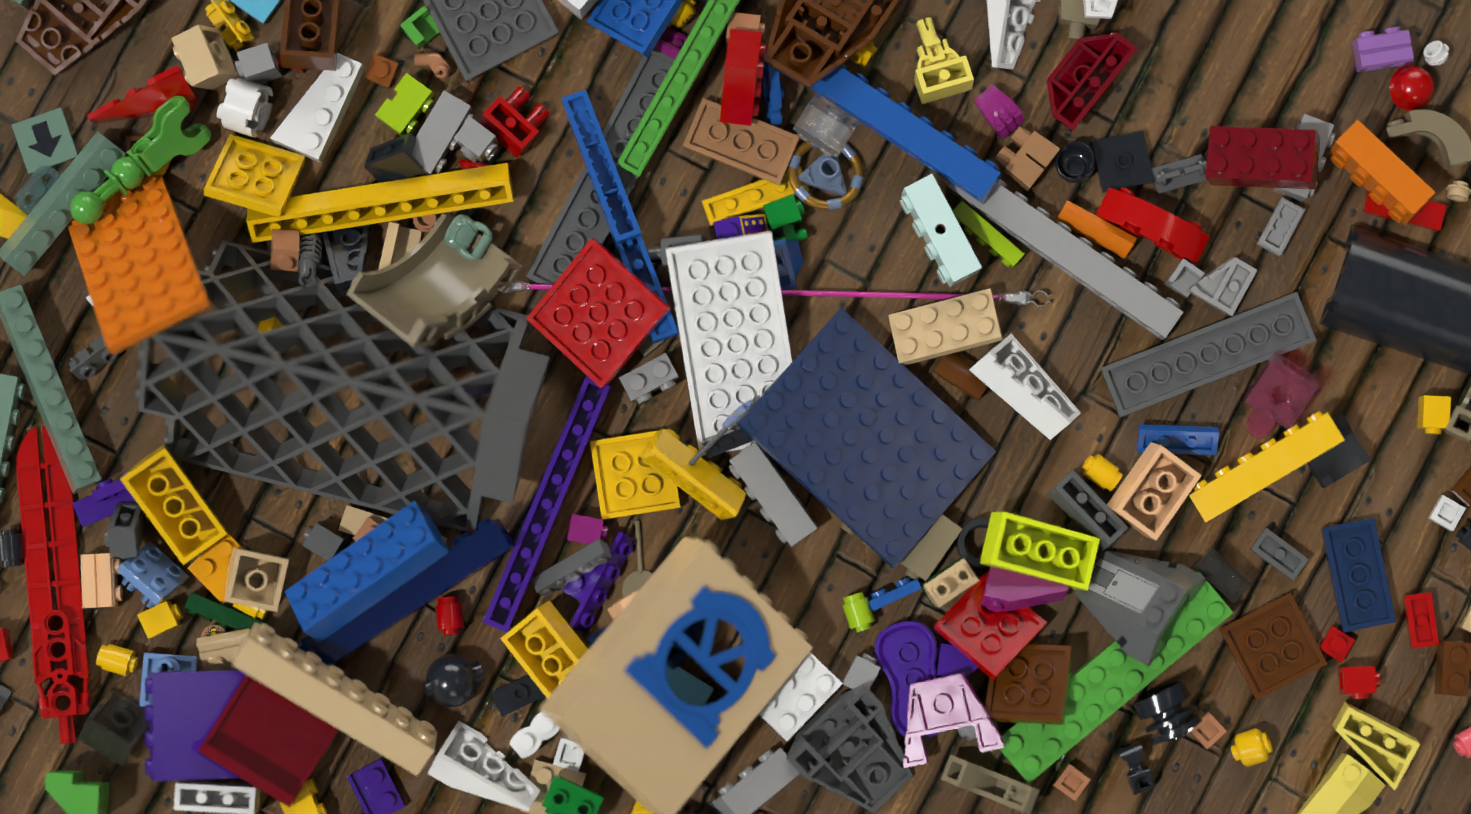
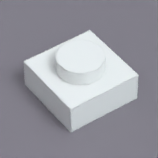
M1441 495L1428 519L1449 531H1454L1466 508Z

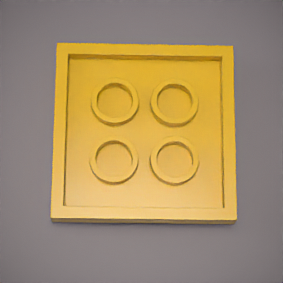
M229 134L204 187V196L280 218L303 168L305 156Z
M657 431L590 441L602 520L680 508L677 485L639 457Z

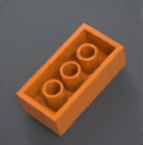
M1358 119L1335 141L1329 152V155L1332 156L1330 159L1334 165L1340 169L1344 168L1351 174L1350 179L1357 186H1364L1371 192L1369 194L1370 198L1376 204H1383L1390 210L1388 214L1397 223L1402 222L1406 226L1436 193Z

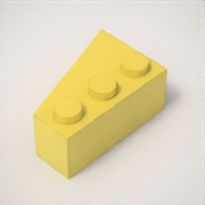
M1344 702L1332 724L1333 727L1396 790L1420 746L1419 741L1394 726Z

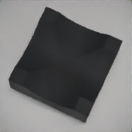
M1344 415L1335 418L1333 421L1345 440L1307 462L1322 488L1328 487L1371 461Z

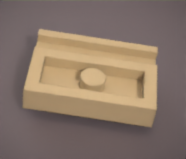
M250 629L197 638L196 645L199 649L204 671L238 669L232 664L238 647Z

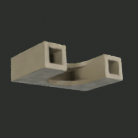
M941 514L923 538L899 562V564L907 569L905 574L913 580L917 579L919 581L922 579L926 581L962 528ZM842 522L840 528L853 536L855 533ZM863 541L861 542V543H863L865 546H867L869 549H871V548H870L868 545H866Z

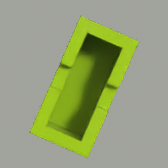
M408 73L404 75L394 90L397 95L391 101L387 98L375 114L381 122L401 136L406 133H412L418 125L416 119L422 112L426 113L434 103L432 99L434 97L433 92Z

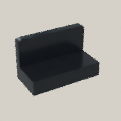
M411 133L370 148L364 165L365 169L379 183L406 179L422 173L424 167L412 156L417 139Z

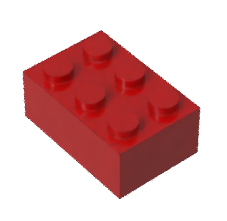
M730 29L723 81L721 123L751 126L752 116H758L760 100H755V97H760L762 81H757V78L762 79L764 62H759V59L764 60L766 44L761 43L762 32Z

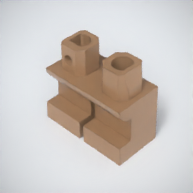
M1019 126L1010 139L1021 147L1020 150L1015 154L1004 146L995 158L1005 167L1003 172L1020 183L1022 188L1028 191L1060 148L1036 131L1031 134Z

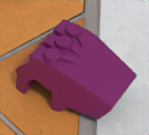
M994 85L990 86L974 100L985 123L988 126L990 125L1001 139L1006 138L1009 133H1012L1018 126L1024 123L1022 111Z

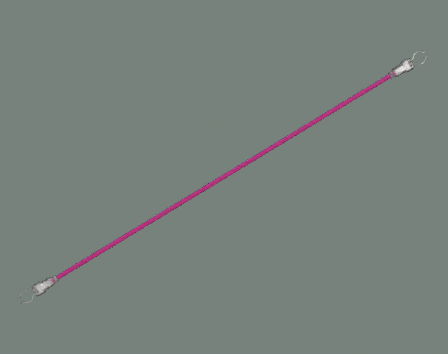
M513 281L503 294L529 291V289L549 290L553 285ZM661 287L663 293H673L672 287ZM781 290V295L951 299L966 295ZM1028 291L1006 292L993 295L994 300H998V302L1017 304L1018 306H1027L1030 302H1033L1035 306L1042 307L1034 301H1030V296H1034L1035 293L1031 295ZM1037 291V292H1043V293L1046 295V297H1049L1046 292H1044V291Z

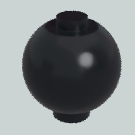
M447 654L437 658L429 666L423 687L427 697L431 696L438 704L445 707H458L472 699L477 691L478 683L484 681V673L478 661L470 663L464 656Z

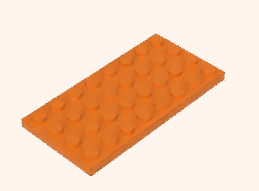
M161 174L145 176L138 187L126 190L129 194L127 196L118 191L103 204V215L97 222L82 224L72 218L67 224L106 346L111 354L211 306L164 177Z

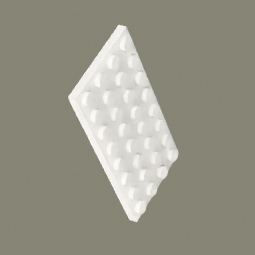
M771 231L666 248L699 451L704 447L702 444L703 439L716 435L723 428L722 425L729 415L742 404L750 400L755 403L792 362ZM735 424V425H733L732 427H730V428H728V429L734 428V427H736V426H738V425ZM751 442L739 446L737 448L731 449L729 451L741 450L747 445H749Z

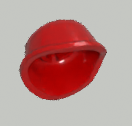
M1406 65L1397 69L1392 75L1389 84L1392 101L1397 107L1406 111L1418 110L1426 106L1432 99L1435 91L1430 74L1414 65Z

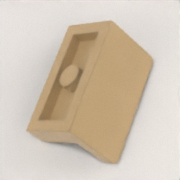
M389 222L378 270L397 262V260L412 251L420 243L422 232Z

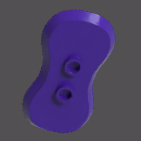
M915 621L900 622L885 628L880 632L875 643L876 659L887 675L892 689L891 720L895 728L903 736L907 734L910 684L937 678L935 669L937 645L935 637L926 625ZM941 732L923 735V738L931 737Z

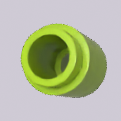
M863 592L843 598L845 605L842 606L850 629L856 628L858 633L872 628L871 622H874L875 618L868 602V597L865 598Z

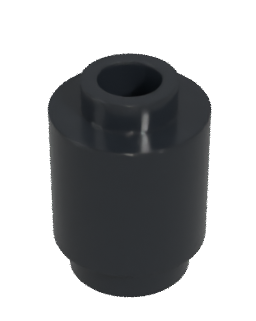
M17 529L0 530L1 568L23 565L22 559L25 558L23 533L17 534Z

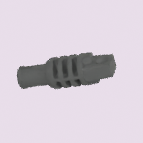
M321 232L302 235L299 241V283L304 285L306 278L305 287H311L316 283V270L321 265L322 257Z

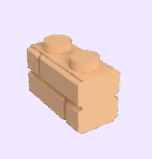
M110 553L81 555L83 608L119 607V601L123 600L122 585H118L117 574H120L117 569L122 564L120 558L110 557Z

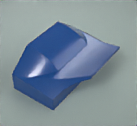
M783 239L774 241L780 289L789 290L796 288V276L804 264L798 240L787 241Z

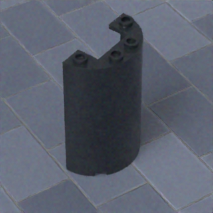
M1351 225L1343 248L1347 252L1332 297L1326 300L1319 325L1470 374L1471 264Z

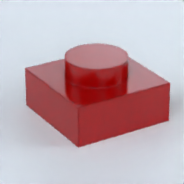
M1330 626L1318 647L1323 653L1342 663L1355 639Z

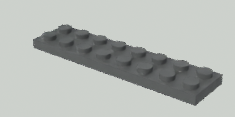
M1295 292L1102 367L1100 371L1120 418L1317 340L1298 293Z

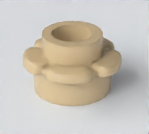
M1453 181V184L1448 185L1446 188L1448 190L1447 197L1459 202L1468 201L1469 195H1471V189L1468 187L1469 184L1463 181Z

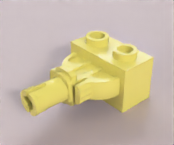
M926 18L925 23L923 19L919 20L916 25L924 45L923 47L919 46L917 49L919 60L917 70H915L914 82L921 103H928L972 90L974 78L966 55L959 57L953 49L949 48L947 39L942 40L941 46V41L937 37L932 18Z

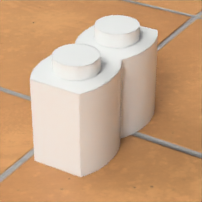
M540 712L532 720L530 726L521 729L513 736L510 745L521 758H526L535 753L544 740L553 737L560 729Z

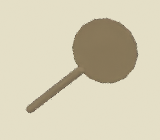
M639 520L635 521L638 571L632 572L626 577L622 587L624 598L640 590L653 575L649 571H643Z

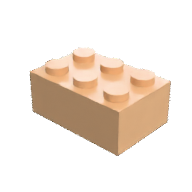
M1150 442L1107 506L1119 518L1142 535L1156 541L1202 475L1163 446Z

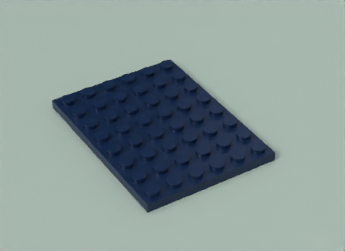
M840 308L753 404L749 412L736 423L892 569L899 564L996 452L902 363H899L886 348L843 308Z

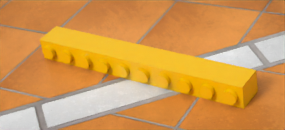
M508 163L293 196L289 197L280 218L247 208V225L252 243L272 240V229L299 231L300 236L513 202L512 180Z

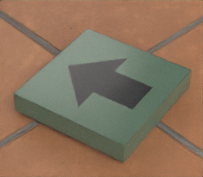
M61 107L12 124L29 175L72 161L78 155L64 110Z

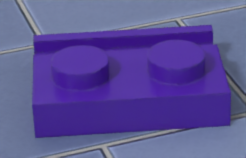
M383 759L347 776L365 814H391L406 806Z

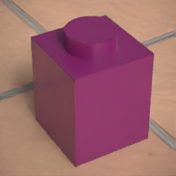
M572 514L567 540L588 545L598 539L606 542L608 526H604V520Z

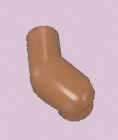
M415 53V66H429L435 73V76L440 79L449 75V64L439 53Z

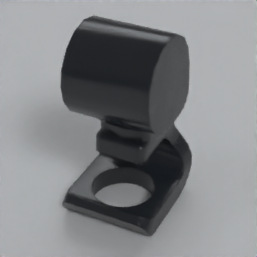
M1135 741L1116 748V753L1127 762L1129 772L1126 773V777L1133 794L1136 795L1155 788L1148 766H1142L1143 748L1141 743Z

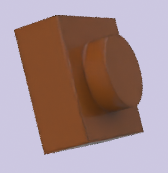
M374 54L364 78L390 89L399 68V63Z

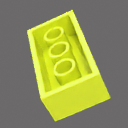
M991 512L979 564L1069 585L1068 588L1073 590H1088L1100 538L1007 512Z

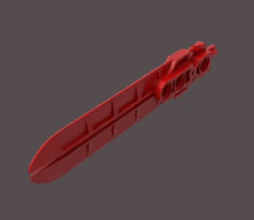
M36 427L30 429L20 444L16 459L33 648L34 680L40 696L38 703L41 716L45 719L58 718L60 744L76 742L74 716L85 715L90 712V693H88L90 668L88 647L86 645L73 494L46 427H42L44 463H41ZM42 469H45L48 496V502L46 503L44 502ZM45 508H49L52 542H48ZM49 548H52L55 581H52ZM52 587H56L58 610H54ZM60 616L63 619V627L58 631H54L51 626L52 621L55 617ZM63 643L66 647V652L62 657L58 658L54 654V648L57 644ZM73 676L83 678V693H79V688L71 683ZM48 679H53L55 683L48 690V696L45 697L42 683ZM63 696H68L71 705L67 710L63 711L59 707V700Z

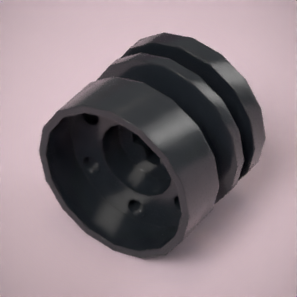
M1183 680L1165 685L1132 703L1140 720L1151 717L1154 720L1145 728L1146 733L1159 730L1158 733L1149 738L1152 745L1178 739L1189 733L1203 721L1199 714L1187 717V715L1197 709L1195 705L1185 707L1181 705L1190 696Z

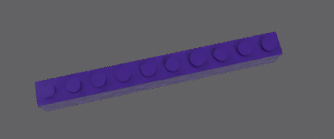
M585 377L483 623L507 633L511 630L610 394L611 386L607 385L604 389H601L589 377Z

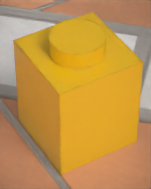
M1428 395L1419 397L1417 429H1425V434H1441V430H1445L1450 420L1451 397Z
M165 601L137 615L148 639H153L182 625L179 620L182 618L181 611L177 604L172 605L171 601Z

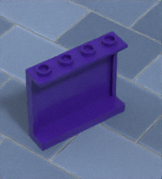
M239 669L226 671L149 672V678H145V694H149V705H145V720L149 721V732H145V747L149 748L150 759H145V773L150 775V780L240 778L200 754L198 750L246 673Z

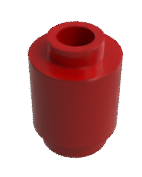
M458 596L438 598V605H435L437 630L443 631V636L458 635L459 629H464L462 603H459Z

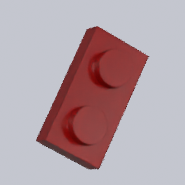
M1431 592L1403 596L1410 647L1420 648L1439 645Z

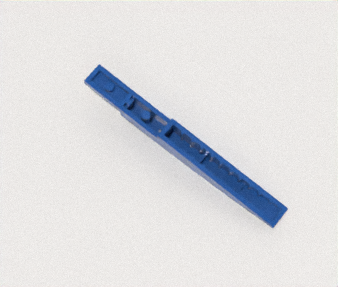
M586 89L562 97L563 107L621 263L667 304L641 237L637 220ZM670 310L650 333L653 344L678 335L679 332Z

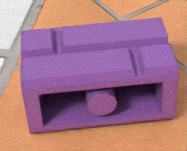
M1400 27L1385 29V34L1375 35L1374 31L1360 33L1359 38L1352 42L1357 72L1408 65L1413 62L1414 56L1409 31H1401Z

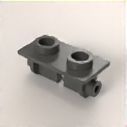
M1200 154L1152 168L1158 194L1207 180L1205 178L1206 160L1203 161Z
M102 334L89 344L93 349L91 354L84 348L71 357V361L67 365L70 371L83 382L85 379L92 377L97 370L108 362L115 360L124 349L111 354Z

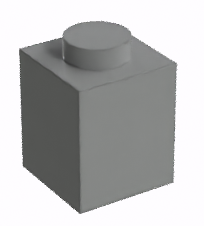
M863 653L862 657L856 655L842 683L851 689L865 685L870 690L880 670V667L876 665L878 660Z

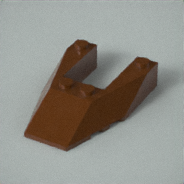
M780 0L764 62L805 87L811 88L873 41L897 12L904 0H867L866 3L860 0Z

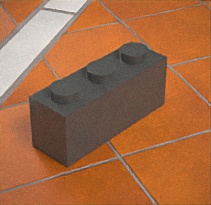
M1074 470L1047 493L1086 535L1100 538L1098 547L1102 551L1128 529L1124 522Z

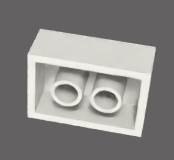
M809 652L758 714L788 741L843 683Z

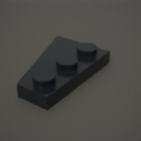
M372 224L322 232L337 291L351 287V282L358 273L365 272Z

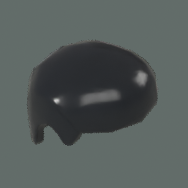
M1070 141L1057 153L1055 168L1060 178L1068 183H1081L1093 173L1095 155L1091 147L1086 143Z

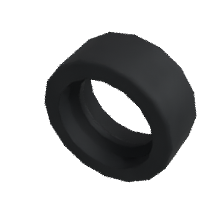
M979 518L969 521L962 527L961 532L957 536L956 547L958 554L972 567L982 569L989 567L979 564L980 559L975 558L969 553L966 540L969 533L974 529H988L990 519Z

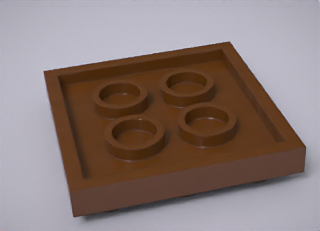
M1291 593L1219 628L1255 700L1327 665Z
M1028 644L995 680L989 677L985 710L993 722L1064 725L1074 655L1073 647Z

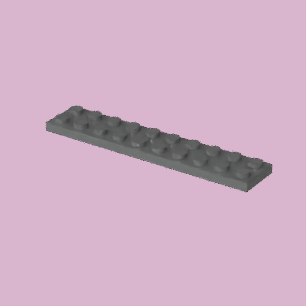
M654 48L648 58L642 57L602 132L627 197L631 194L639 177L616 163L675 60ZM585 166L526 275L527 279L537 284L553 285L591 238H595L604 245L610 233Z

